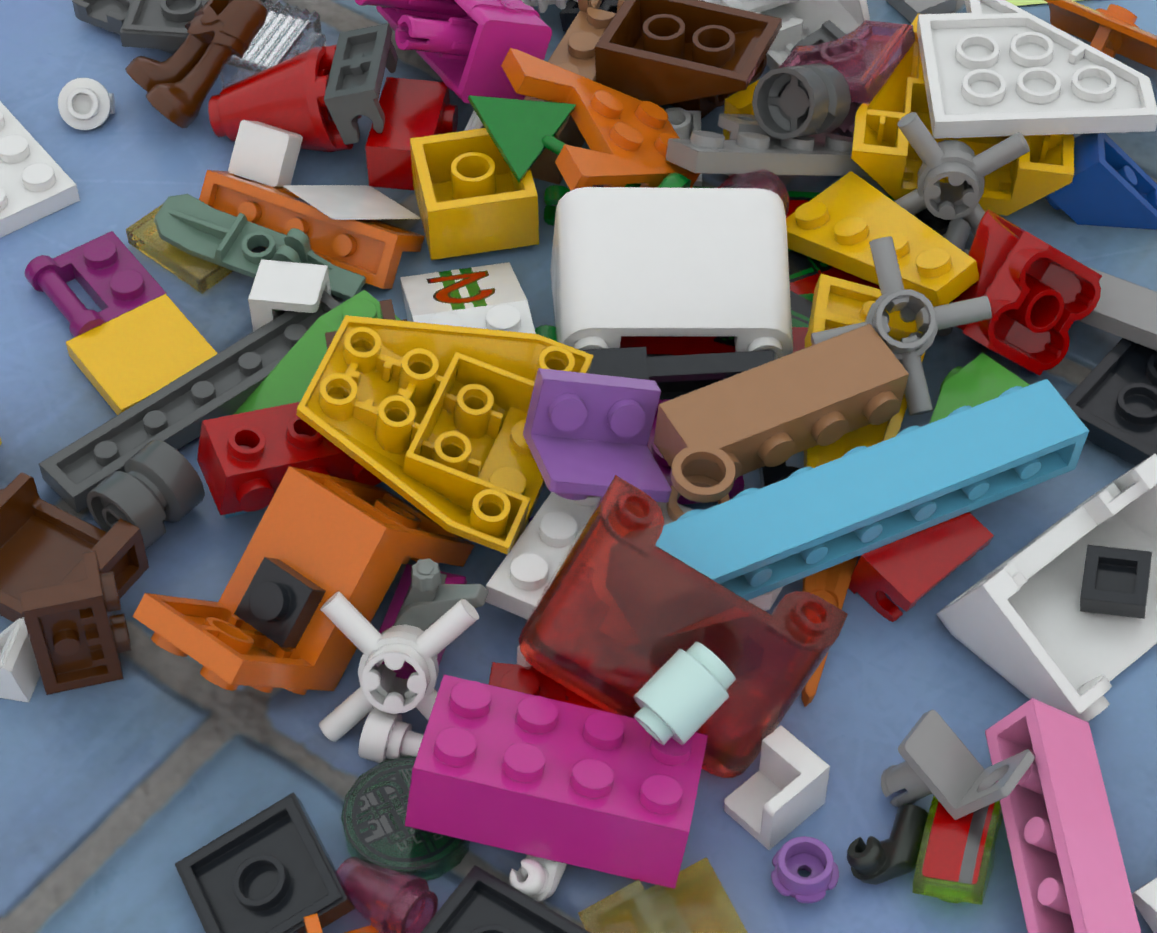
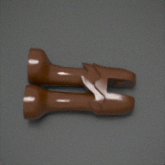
M208 0L203 7L194 13L195 17L185 25L189 35L171 57L166 61L160 62L148 57L138 56L130 62L125 70L138 85L148 92L146 98L154 108L177 126L187 128L198 116L203 101L228 60L233 55L242 59L244 53L249 49L251 42L263 27L268 11L261 0Z

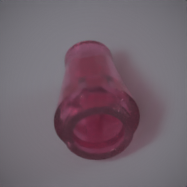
M357 857L346 859L337 870L356 910L379 933H421L437 912V896L429 890L427 881L421 877L369 864Z

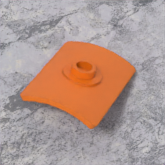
M1044 0L1048 2L1050 23L1054 27L1091 42L1090 46L1112 58L1119 54L1157 70V35L1144 31L1135 25L1137 16L1129 10L1115 4H1110L1107 10L1100 8L1094 10L1072 0Z

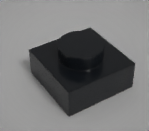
M1087 545L1080 596V611L1145 619L1152 552Z
M264 557L234 614L279 646L296 648L326 591L279 559Z

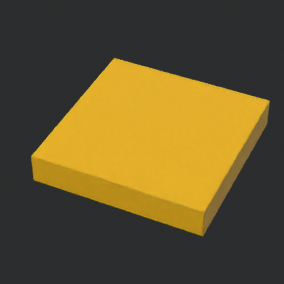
M166 294L66 341L70 358L117 415L218 354Z

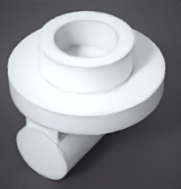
M77 78L71 80L62 88L58 97V109L63 120L71 127L79 130H93L100 127L110 114H115L114 94L108 93L107 89L98 81L90 78Z

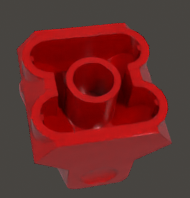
M987 209L979 222L968 254L976 260L979 280L951 303L987 296L991 305L992 318L956 327L961 329L963 334L1040 376L1044 370L1052 369L1065 357L1070 343L1068 330L1073 322L1088 316L1097 306L1101 294L1099 280L1102 275Z

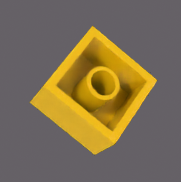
M486 128L410 138L413 186L431 260L539 244L538 194L531 170L529 169L521 182L518 183Z

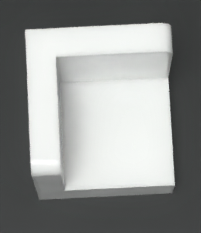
M261 259L248 298L253 332L286 311L317 312L323 291H326L331 296L328 265Z
M780 725L762 740L759 771L725 798L724 811L764 847L771 850L825 804L830 766Z

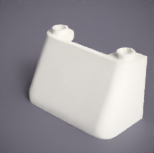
M584 187L567 192L558 201L550 270L557 342L578 350L620 348L621 336H735L736 352L773 350L774 359L793 352L787 224L784 204L778 194L771 190L760 188Z
M1153 454L1086 499L936 614L952 636L1027 698H1034L1087 722L1110 705L1104 696L1112 687L1110 681L1157 644L1156 454ZM1087 545L1152 552L1145 619L1080 611V596Z

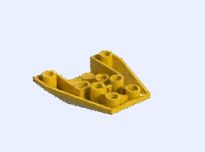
M345 315L297 407L296 415L447 532L508 554L524 532L545 484L523 436L537 370L542 368L588 373L594 355L539 334Z

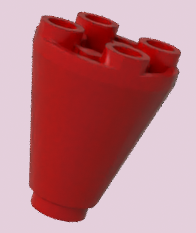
M337 45L311 48L222 89L220 95L211 96L208 104V113L211 127L216 136H227L231 141H236L240 122L248 120L262 122L300 134L303 137L300 149L323 152L352 149L354 143L344 144L323 100Z

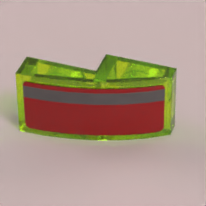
M933 795L918 854L912 893L937 897L949 903L968 902L979 905L983 904L994 868L995 842L1003 820L1000 800L954 820Z

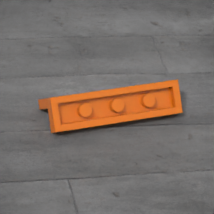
M207 170L199 198L200 201L214 209L236 217L239 213L245 214L247 221L285 235L292 228L299 229L309 237L310 247L315 254L337 267L364 276L366 278L365 283L382 289H392L402 252H420L425 237L379 220L331 219L286 188L271 187L229 173V171Z

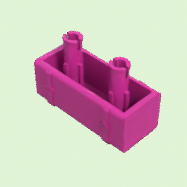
M355 0L361 6H377V11L395 31V40L398 48L404 51L415 50L443 80L444 84L451 91H454L464 103L469 104V95L524 100L525 95L516 94L501 64L510 48L544 60L552 36V29L540 18V14L532 6L526 5L521 0Z

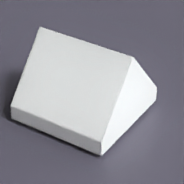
M23 617L17 619L0 633V698L30 702L41 674Z

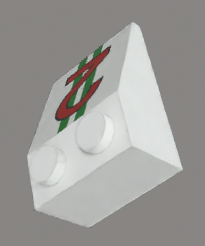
M509 262L400 277L407 319L410 322L536 334L527 298Z

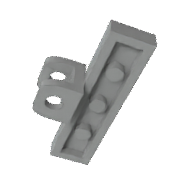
M719 114L718 126L730 131L729 140H724V135L715 132L692 131L691 139L669 138L666 153L667 161L693 173L725 174L729 177L775 178L776 175L844 176L852 171L858 176L870 177L851 159L852 137L826 135L825 143L814 142L815 139L809 136L783 140L771 137L761 129L754 115Z

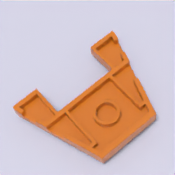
M509 49L501 67L516 94L556 103L576 104L571 116L591 150L564 144L555 164L570 191L576 188L593 187V185L625 187L626 184L641 183L640 187L657 188L670 173H679L692 180L690 188L693 187L700 173H693L666 160L669 138H679L669 122V116L663 108L653 102L641 101L520 50Z

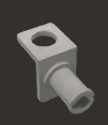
M930 710L922 715L899 745L898 752L905 761L898 765H892L883 771L881 787L885 797L903 788L907 790L891 800L890 803L896 807L906 804L912 805L917 800L933 794L952 818L957 820L1007 797L1035 760V756L1029 749H1026L984 769L935 710Z

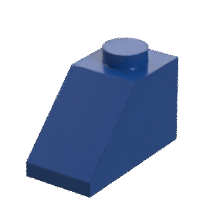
M1106 133L1081 134L1074 139V177L1072 183L1045 196L1048 203L1056 210L1062 209L1078 225L1156 230L1157 183Z

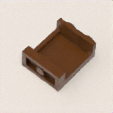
M23 472L20 473L6 488L0 490V615L12 622L23 618L20 592L86 579L83 553L95 550L101 573L114 571L119 598H121L149 568L140 528L120 518L108 532H105L42 500L38 495L34 478Z

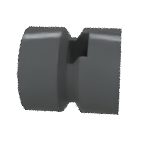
M816 63L770 70L760 78L756 85L752 105L754 117L761 129L771 137L784 140L831 132L839 127L849 113L851 95L849 85L842 73L833 66Z
M153 440L125 462L124 472H113L88 493L86 501L95 522L105 532H108L120 518L139 527L146 550L166 533L164 521L172 523L180 521L203 501L205 492L203 483L190 462L177 449L166 442Z

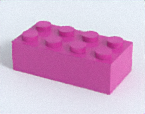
M443 675L412 769L405 826L675 889L690 832L708 735L695 732L684 745L679 744L673 738H670L665 745H662L635 718L477 681Z

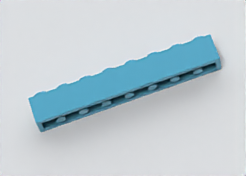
M1048 379L1026 387L1015 386L1006 390L995 399L974 407H960L947 417L922 427L910 426L899 432L895 437L870 447H855L841 458L815 468L803 467L798 469L784 480L760 489L748 488L737 494L733 499L711 508L688 511L676 521L651 531L633 532L624 537L619 543L612 545L607 584L641 639L645 642L1075 470L1089 430Z

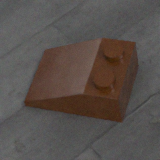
M625 0L595 45L596 82L641 101L653 102L658 106L746 90L782 27V19L700 0Z

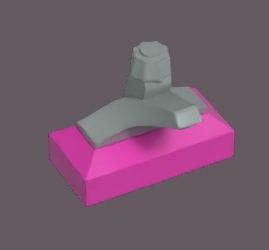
M430 558L419 559L414 565L406 564L379 632L382 633L392 626L404 624L415 626L425 631L461 599L467 600L474 608L483 606L489 590L482 584H467L466 576L440 571L438 563ZM445 648L439 654H437L438 666L444 654ZM406 661L400 669L392 670L396 673L395 677L408 679L413 672H416L414 667Z

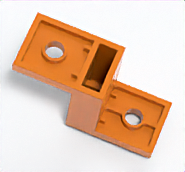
M289 466L218 602L144 593L132 617L154 631L151 640L156 645L181 657L189 655L203 665L200 674L206 680L226 690L236 691L239 685H243L265 693H271L274 688H284L299 695H305L307 690L335 691L357 647L320 610L324 603L336 592L340 591L371 623L401 564H408L410 558L416 562L419 559L430 558L438 563V565L439 563L463 567L475 545L460 536L447 532L428 516L383 488ZM264 557L279 559L326 591L296 648L279 646L234 614Z

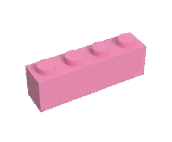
M1031 698L985 730L992 765L1026 749H1029L1035 756V760L1013 791L1007 797L1000 800L1027 932L1141 933L1089 722Z

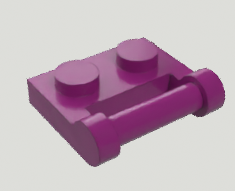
M113 231L55 258L46 255L38 256L31 260L25 269V277L32 287L39 292H45L70 323L69 331L73 337L79 336L164 294L167 295ZM76 279L102 311L97 312L87 309L66 283Z

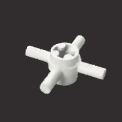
M340 591L336 592L324 603L320 610L363 653L358 668L360 688L319 722L322 733L329 740L337 742L366 717L373 707L390 714L406 713L416 708L429 721L438 693L434 689L439 673L437 654L479 619L476 609L467 600L461 599L425 631L418 627L404 624L392 626L380 633ZM405 661L416 670L408 679L395 677L396 673L392 671L400 669Z

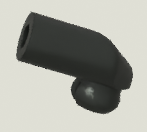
M901 805L897 810L889 839L879 841L875 837L870 836L866 844L861 837L855 839L847 849V861L851 866L853 876L864 883L877 885L912 872L919 861L930 821L929 813L916 805Z

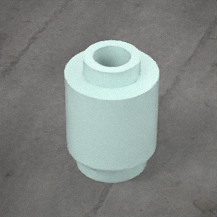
M696 641L687 651L678 649L633 696L634 700L641 707L634 715V718L660 744L665 745L670 738H673L679 744L684 745L729 698L726 690L734 683L736 678L730 669L711 650Z

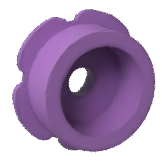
M807 836L793 838L776 852L772 860V864L775 867V870L771 872V880L774 887L781 895L792 896L800 903L809 904L824 899L826 891L832 890L837 885L839 869L834 862L832 852L826 844L816 838ZM806 870L811 874L808 877H802L798 874V871Z

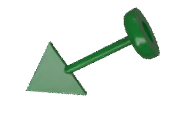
M468 96L470 104L518 183L521 182L545 148L557 155L561 152L565 143L554 136L574 111L576 104ZM670 173L657 188H690L692 180L679 173ZM626 184L625 187H639V186H637L636 184Z

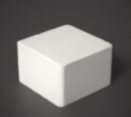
M242 120L239 125L228 171L234 175L271 187L291 185L303 137L300 134L262 122Z

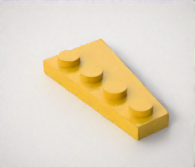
M852 171L848 172L809 202L800 205L794 213L786 218L788 249L877 285L879 283L869 242L891 236L904 289H912L922 293L931 301L933 307L949 304L979 280L975 259Z

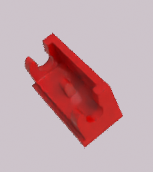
M967 512L862 554L850 577L851 581L848 588L854 594L858 593L884 618L894 622L903 615L899 607L906 612L909 611L919 599L964 562L970 560L976 555V552L983 550L989 545L994 535L970 512ZM886 594L892 599V601H893L894 603H892V602L887 598Z

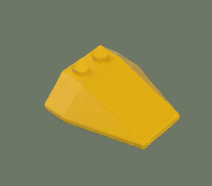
M918 14L857 110L854 121L851 159L894 200L917 189L918 171L922 165V160L897 125L899 120L911 112H916L933 136L917 37ZM1074 135L1024 136L1029 145L1030 152L984 176V193L978 202L985 212L988 209L997 215L1008 216L1072 183L1074 177ZM1010 136L959 139L940 138L935 139V141L938 143L944 140H958L966 143L976 156ZM948 177L940 179V182L949 183Z

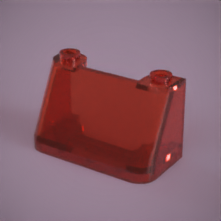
M615 475L560 561L524 624L519 636L520 651L526 661L536 670L601 709L634 718V715L641 707L634 700L633 696L678 649L687 651L696 641L700 642L711 650L730 669L736 678L734 683L726 690L729 698L696 731L697 733L708 735L702 769L721 778H734L742 775L760 754L762 740L773 733L837 640L848 614L819 596L803 591H794L786 594L774 608L772 614L750 603L655 546L664 526L661 509L656 501L645 492Z

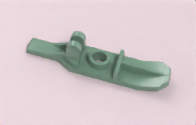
M189 194L169 196L154 218L160 239L187 254L254 279L260 261L264 259L328 265L331 294L345 300L358 294L366 282L364 276L337 267L315 254L310 247L309 237L299 229L292 228L285 235L247 221L245 214L239 213L236 217L214 209ZM259 246L267 248L265 251L260 253H255L251 251L255 247Z

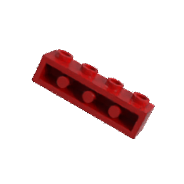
M300 402L202 420L197 462L220 516L240 511H258L268 506L289 466L372 486L382 481L299 418L296 413Z

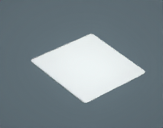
M368 185L283 186L334 220L420 219L413 212Z

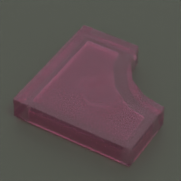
M865 20L854 31L837 40L818 45L796 46L779 68L816 63L833 66L843 74L847 81L851 102L870 104L916 41L913 25Z

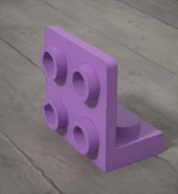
M538 368L523 436L549 491L570 500H584L588 496L608 497L634 506L644 505L648 501L669 502L672 489L647 446L661 390L655 380Z

